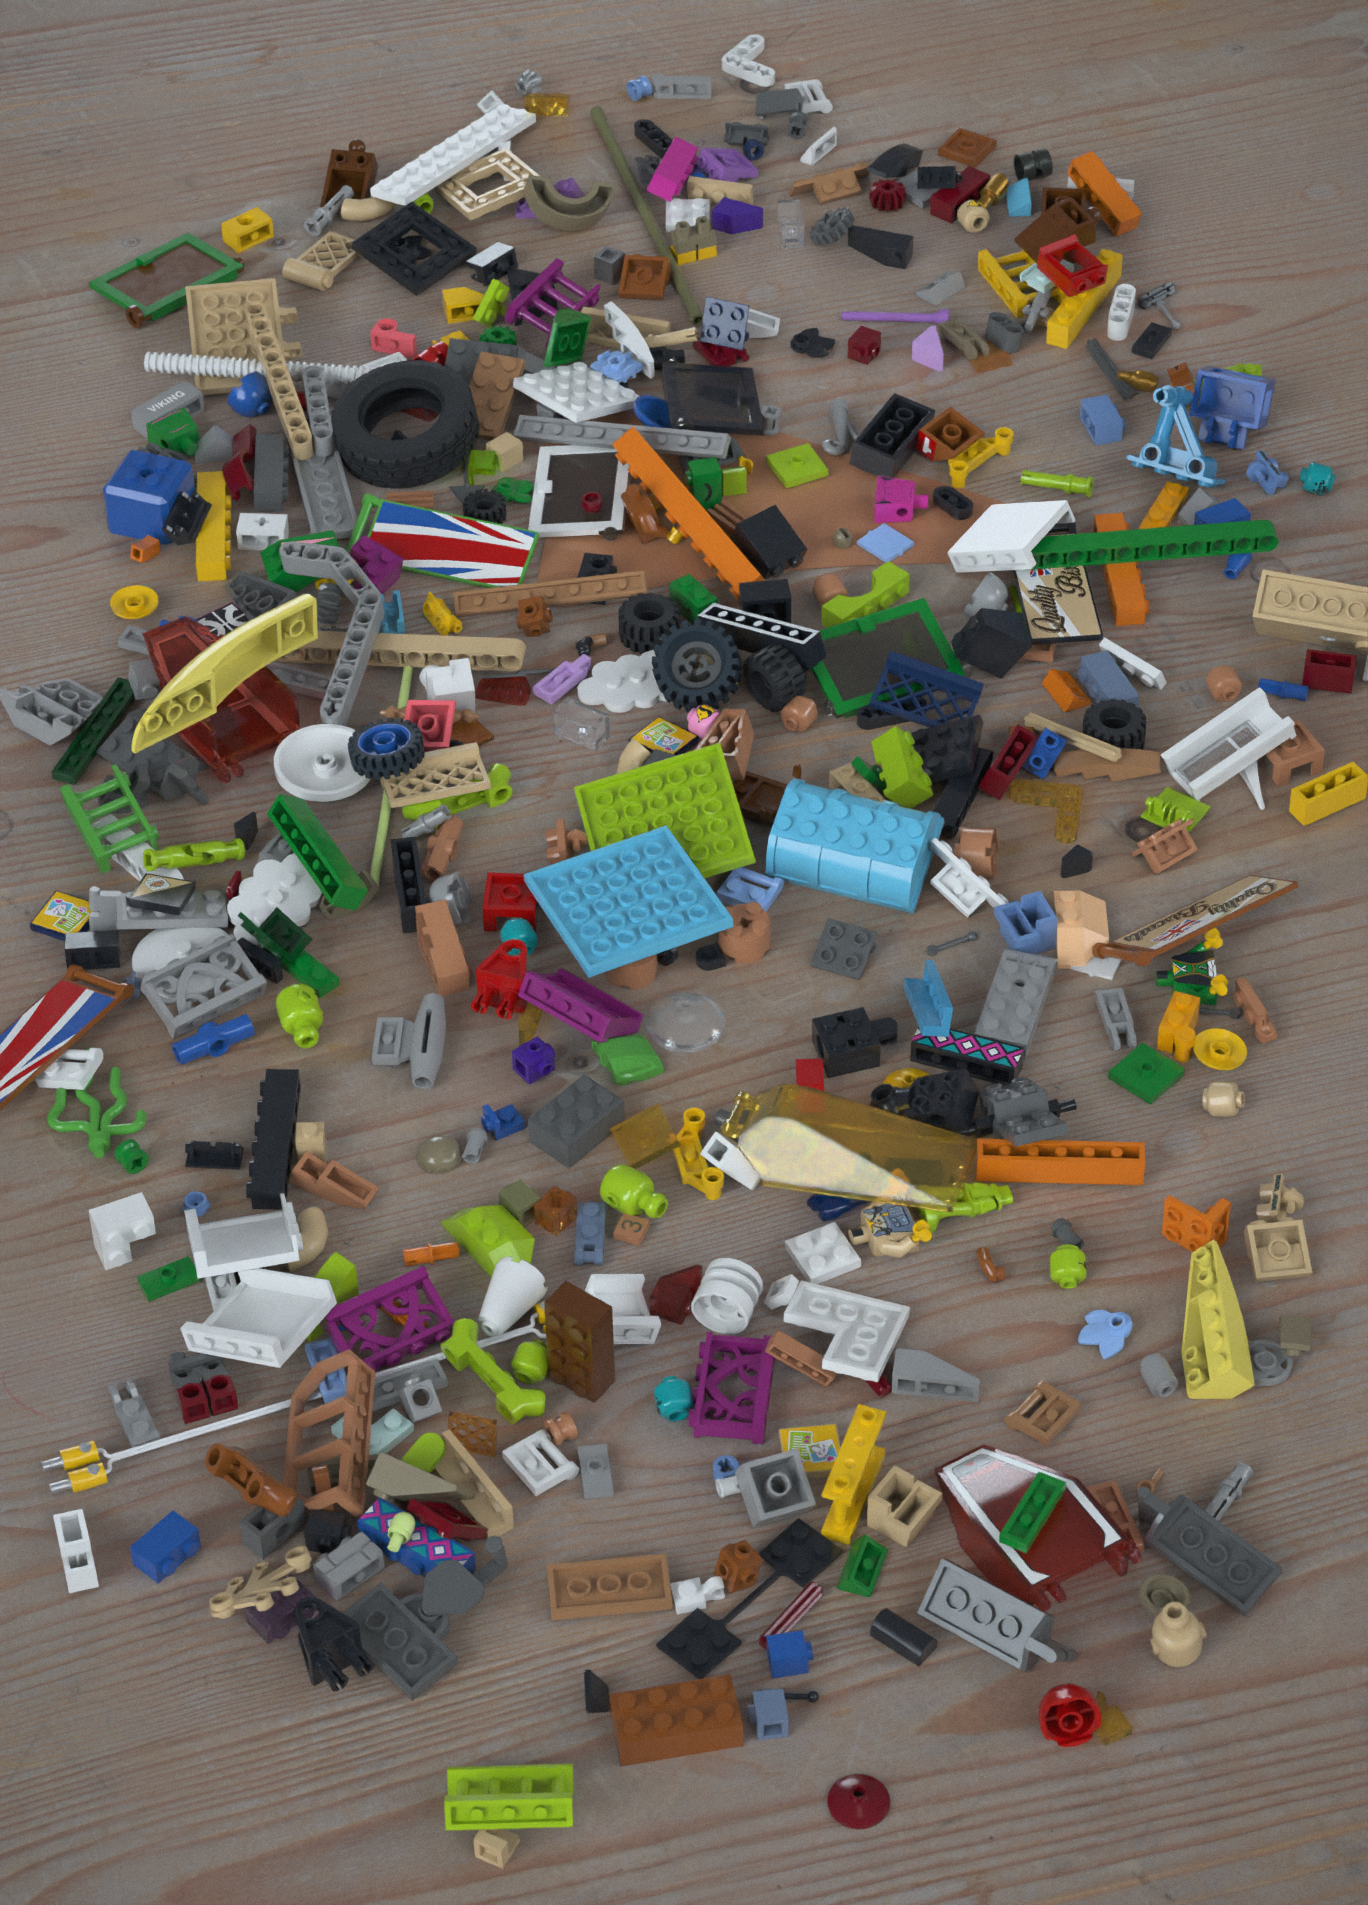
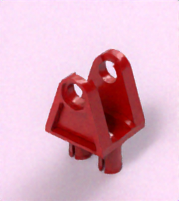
M510 939L503 942L477 966V994L471 1003L473 1011L478 1013L481 1006H483L480 1014H484L487 1012L488 1006L497 1008L496 1014L501 1019L508 1012L505 1020L511 1019L513 1012L526 1014L528 1001L518 996L527 972V947L523 941ZM513 948L520 950V954L516 956H510L507 953L512 951Z

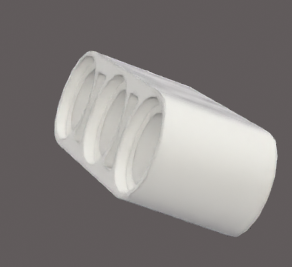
M1120 284L1115 289L1108 315L1107 336L1111 340L1121 341L1128 336L1135 309L1136 288L1130 284Z

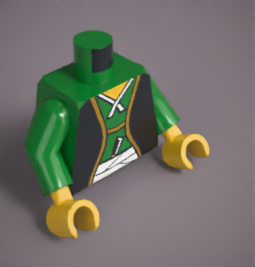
M1216 928L1205 932L1204 936L1207 941H1201L1191 950L1171 957L1170 970L1156 971V987L1171 986L1172 995L1174 991L1200 997V1005H1216L1217 994L1224 996L1228 991L1226 987L1228 980L1223 974H1216L1214 952L1210 950L1211 947L1220 948L1222 946L1223 939L1220 937V932Z

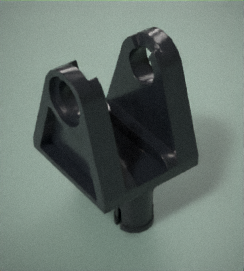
M316 1597L303 1598L296 1604L295 1617L299 1628V1646L310 1682L313 1686L325 1680L332 1691H340L336 1683L343 1689L349 1681L348 1677L342 1672L343 1669L351 1665L359 1676H365L362 1668L368 1674L373 1670L375 1664L362 1650L360 1626L355 1620ZM311 1607V1609L317 1610L319 1613L314 1618H305L302 1616L303 1610Z

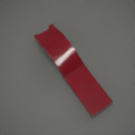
M252 424L247 425L233 436L232 457L224 462L222 467L223 476L231 496L236 502L240 499L239 489L243 486H246L249 491L254 489V481L244 466L245 463L255 457L257 429Z

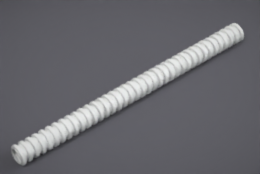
M149 351L145 354L144 358L146 372H150V370H153L154 373H157V371H160V373L167 371L168 374L172 372L178 374L181 372L182 375L186 373L192 375L195 373L196 376H199L201 373L203 376L209 374L211 377L215 374L217 377L224 375L225 378L230 375L231 378L238 376L240 379L255 371L264 375L260 362L257 359L251 361L250 358L246 360L239 358V360H236V357H232V359L225 357L222 359L221 356H218V358H215V356L208 358L207 355L203 357L197 355L194 357L193 354L189 356L182 354L180 356L179 353H176L174 356L172 353L166 355L164 352L159 355L158 352L151 354ZM292 361L286 363L291 379L295 380V382L302 380V383V371L311 365L322 368L325 384L330 382L331 385L335 383L342 385L344 383L345 386H348L363 374L373 370L370 366L366 369L364 366L357 368L356 365L351 368L349 365L343 367L341 364L336 367L335 364L329 366L326 363L324 366L321 363L314 365V363L307 365V362H303V364L296 362V364H293Z

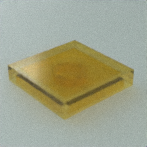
M659 1103L610 1128L628 1165L634 1169L681 1146Z

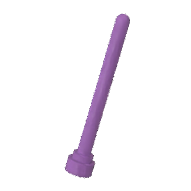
M940 309V311H935V313L844 311L841 313V318L851 321L931 322L937 325L949 320V309Z

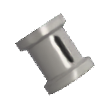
M765 405L761 409L764 435L774 436L780 430L778 418L781 415V409L778 406Z

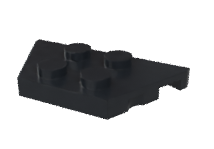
M507 267L511 302L541 273ZM541 295L539 299L558 310L556 300L548 295ZM535 306L533 308L529 307L527 310L538 318L546 314ZM518 318L514 322L515 326L521 325L522 319Z

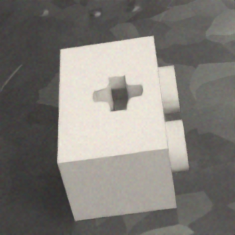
M240 513L236 529L238 550H264L279 540L287 539L289 536L287 514Z

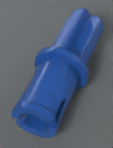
M1264 678L1260 679L1258 683V688L1260 687L1267 694L1278 695L1280 699L1285 697L1306 702L1309 686L1292 684L1287 682V680L1280 682Z

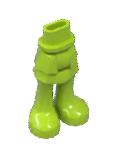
M973 1182V1184L964 1183L963 1187L955 1189L928 1188L923 1186L913 1188L911 1193L913 1209L916 1214L920 1213V1220H925L930 1225L929 1231L931 1233L936 1231L940 1219L951 1216H969L972 1218L976 1215L981 1216L995 1209L1001 1210L1003 1205L1013 1204V1196L1009 1186H997L995 1183H990V1186L986 1183ZM948 1201H961V1202L942 1203V1202H948Z

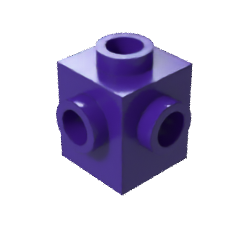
M538 1036L523 1043L512 1051L513 1070L529 1085L549 1075L555 1070V1051L553 1047L543 1042Z

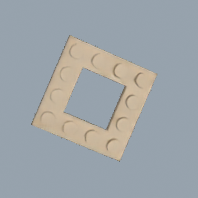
M505 148L471 163L433 189L465 217L472 220L478 219L488 212L497 211L509 203L518 202L521 198L525 197L524 187L528 176L540 175ZM496 172H500L511 181L480 196H477L467 188L473 182L488 178Z

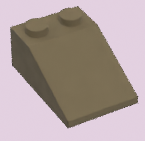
M381 1451L366 1482V1485L375 1488L374 1495L397 1505L400 1500L409 1503L411 1498L433 1501L470 1500L475 1496L473 1492Z

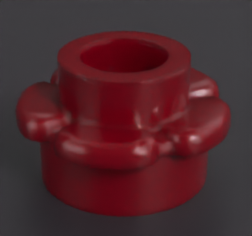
M588 492L582 496L580 505L584 511L596 513L602 508L604 501L599 493Z

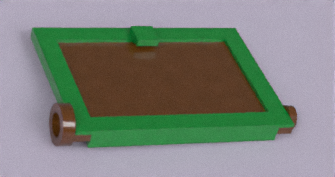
M187 232L90 281L89 286L99 294L126 309V317L129 323L134 328H139L149 319L155 321L186 305V286L231 282L238 278L237 274L244 271L245 265L240 257L232 259Z

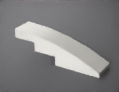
M610 301L604 305L605 322L613 327V338L621 344V353L630 352L632 359L643 364L641 371L652 379L655 377L654 360L647 343L627 315Z

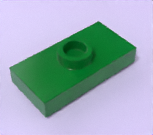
M858 756L851 762L864 779L882 791L887 788L886 781L880 779L879 774L883 772V769L879 765L874 764L872 766Z
M189 1256L137 1276V1283L148 1302L201 1281L197 1277L196 1268Z

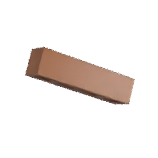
M779 1330L770 1337L765 1349L766 1353L825 1387L835 1379V1372L822 1369L823 1355Z

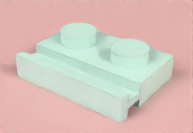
M1064 259L1060 262L1071 273L1074 272V264ZM1036 262L1020 273L1021 282L1026 281L1028 286L1044 294L1055 286L1049 278L1037 269Z

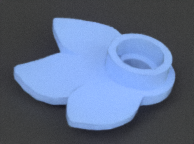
M1094 1310L1085 1315L1088 1325L1081 1330L1078 1342L1082 1345H1099L1102 1358L1104 1360L1120 1352L1124 1347V1339L1129 1336L1133 1328L1132 1320L1124 1312L1110 1313L1106 1310Z

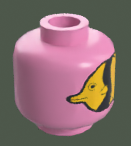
M707 704L692 708L687 715L688 730L703 739L721 713Z

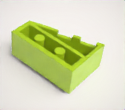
M895 726L872 740L871 744L876 763L878 765L881 764L883 769L879 776L882 781H886L887 788L883 790L884 796L902 807L912 809L933 796L930 788L932 782L923 771L921 766L923 765V760L913 747L915 742L912 735L908 731H903Z

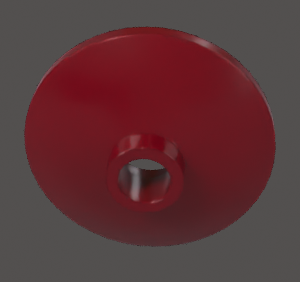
M852 1774L839 1779L833 1784L828 1793L827 1805L831 1816L841 1825L852 1829H867L879 1824L887 1816L890 1808V1795L887 1788L878 1779L864 1774Z

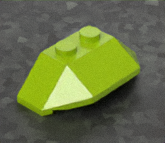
M503 1205L464 1208L441 1221V1225L491 1278L495 1266L501 1258L513 1257L511 1261L520 1263L521 1260L529 1264L532 1262L535 1238Z

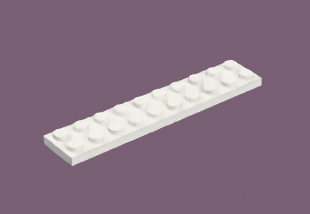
M499 105L496 109L486 113L482 118L472 122L466 128L459 130L458 133L447 138L438 146L433 147L427 153L420 155L416 160L406 164L405 167L393 172L386 179L379 181L378 184L370 188L371 196L406 206L535 123L536 115L527 112L525 109H515L509 107V105Z

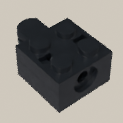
M864 1007L812 1018V1042L819 1058L823 1059V1067L828 1078L879 1067L880 1046L896 1043L898 1039V1024L894 1019L888 1017L870 1021Z

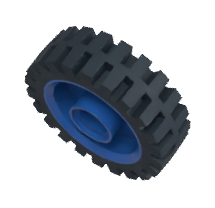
M387 718L385 722H383V719H378L376 724L371 721L367 723L368 727L361 726L359 731H354L352 733L353 737L350 736L347 745L353 770L358 772L360 776L365 775V778L368 779L374 776L375 780H380L382 776L385 779H390V775H394L396 778L401 776V772L407 774L410 772L409 768L415 769L417 763L420 764L425 756L420 728L415 723L411 724L410 720L406 719L403 722L402 718H397L395 721L393 718Z

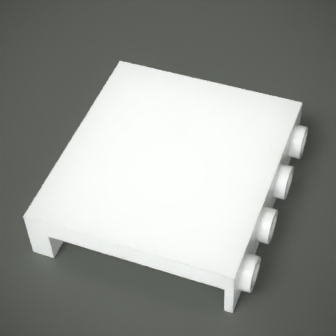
M1067 500L994 504L983 513L947 553L956 573L1032 569L1036 565V561L1031 550L1056 523H1074L1076 520Z
M282 1193L280 1194L282 1210L199 1224L196 1209L184 1210L197 1277L204 1278L300 1261L298 1251L303 1250V1243L292 1202L287 1203L285 1195Z
M260 1268L238 1271L241 1282L205 1322L199 1324L187 1321L180 1329L189 1351L280 1368L337 1304L329 1280Z

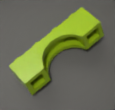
M890 561L886 562L872 572V590L869 593L857 597L837 595L822 605L821 625L828 628L887 609L891 604L909 593L910 574Z

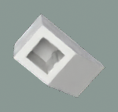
M716 1131L700 1153L717 1168L751 1190L755 1189L769 1169V1167L733 1139Z

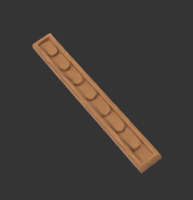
M641 570L453 592L454 612L456 618L519 611L518 600L540 595L547 607L615 600L638 596L640 593L648 594L646 571Z

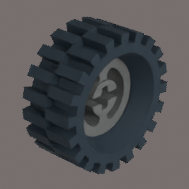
M694 619V625L689 626L688 620L681 622L682 628L678 630L673 625L669 628L670 636H667L665 633L661 635L660 641L662 645H655L654 653L656 657L652 656L651 663L654 668L652 671L660 692L663 693L668 703L672 701L674 707L679 710L684 706L687 713L692 708H697L702 704L712 706L716 710L719 709L718 702L722 700L724 704L730 701L728 694L731 692L735 695L738 690L736 682L741 683L742 679L740 672L742 670V663L733 638L730 634L727 636L723 627L719 626L716 629L714 622L707 621L706 626H703L701 619ZM698 655H705L710 657L714 661V664L709 665L704 656H701V659L699 661ZM694 669H697V672H696V677H697V680H698L697 683L694 682V679H695ZM687 672L693 682L687 681L681 674Z

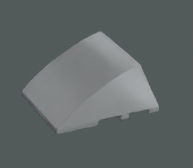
M69 678L42 682L41 687L32 689L26 685L19 686V691L8 692L6 688L0 689V699L13 725L48 745L59 742L82 726L104 698Z

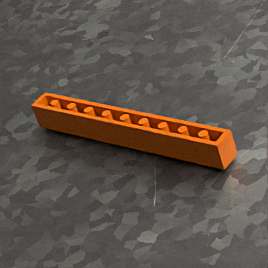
M634 426L612 444L617 450L616 458L623 466L626 463L629 464L628 472L635 480L640 477L642 482L639 485L643 486L648 495L651 492L655 495L652 500L660 509L665 507L668 510L665 513L667 518L673 524L676 522L680 524V527L677 529L685 539L692 538L693 541L690 545L698 554L703 552L706 555L703 560L711 569L716 567L719 570L716 575L724 584L729 582L732 585L729 591L737 600H739V583L766 581Z

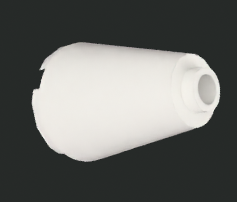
M513 1257L501 1258L495 1266L478 1317V1324L484 1334L488 1336L502 1335L544 1297L547 1292V1287L545 1288L543 1285L545 1278L537 1268L528 1262L521 1260L520 1263L511 1261Z

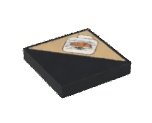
M145 873L129 898V906L180 915L196 890V882Z

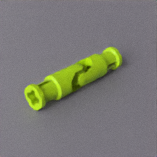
M235 838L228 842L215 840L166 846L161 850L145 849L143 852V864L147 871H155L156 868L177 869L218 864L229 859L243 860L245 856L244 843L240 838Z

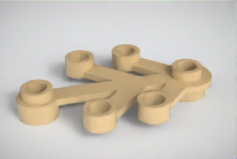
M298 1546L289 1550L285 1554L287 1563L273 1572L267 1561L254 1565L247 1584L243 1577H235L228 1581L226 1591L216 1594L209 1600L210 1615L225 1619L235 1613V1609L256 1606L257 1611H265L274 1605L269 1592L281 1590L284 1596L296 1593L299 1590V1585L295 1577H287L283 1580L278 1579L292 1570L300 1573L311 1566L310 1561L312 1558L306 1546Z

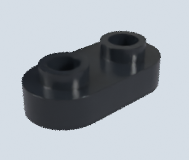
M939 486L933 491V503L953 518L964 520L973 514V502L953 487Z

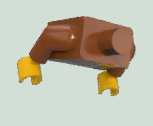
M629 485L626 488V492L621 494V499L627 516L642 543L645 544L655 538H667L673 544L679 543L684 536L678 531V527L674 526L669 532L667 527L661 526L655 511L658 506L652 500L655 495L652 493L649 496L643 486Z

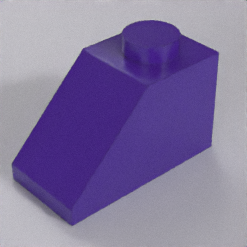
M723 197L712 210V229L728 234H737L763 227V208Z

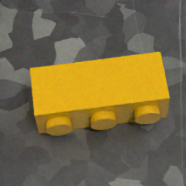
M1351 762L1292 788L1289 812L1303 826H1306L1364 800L1367 793L1368 775L1357 764Z

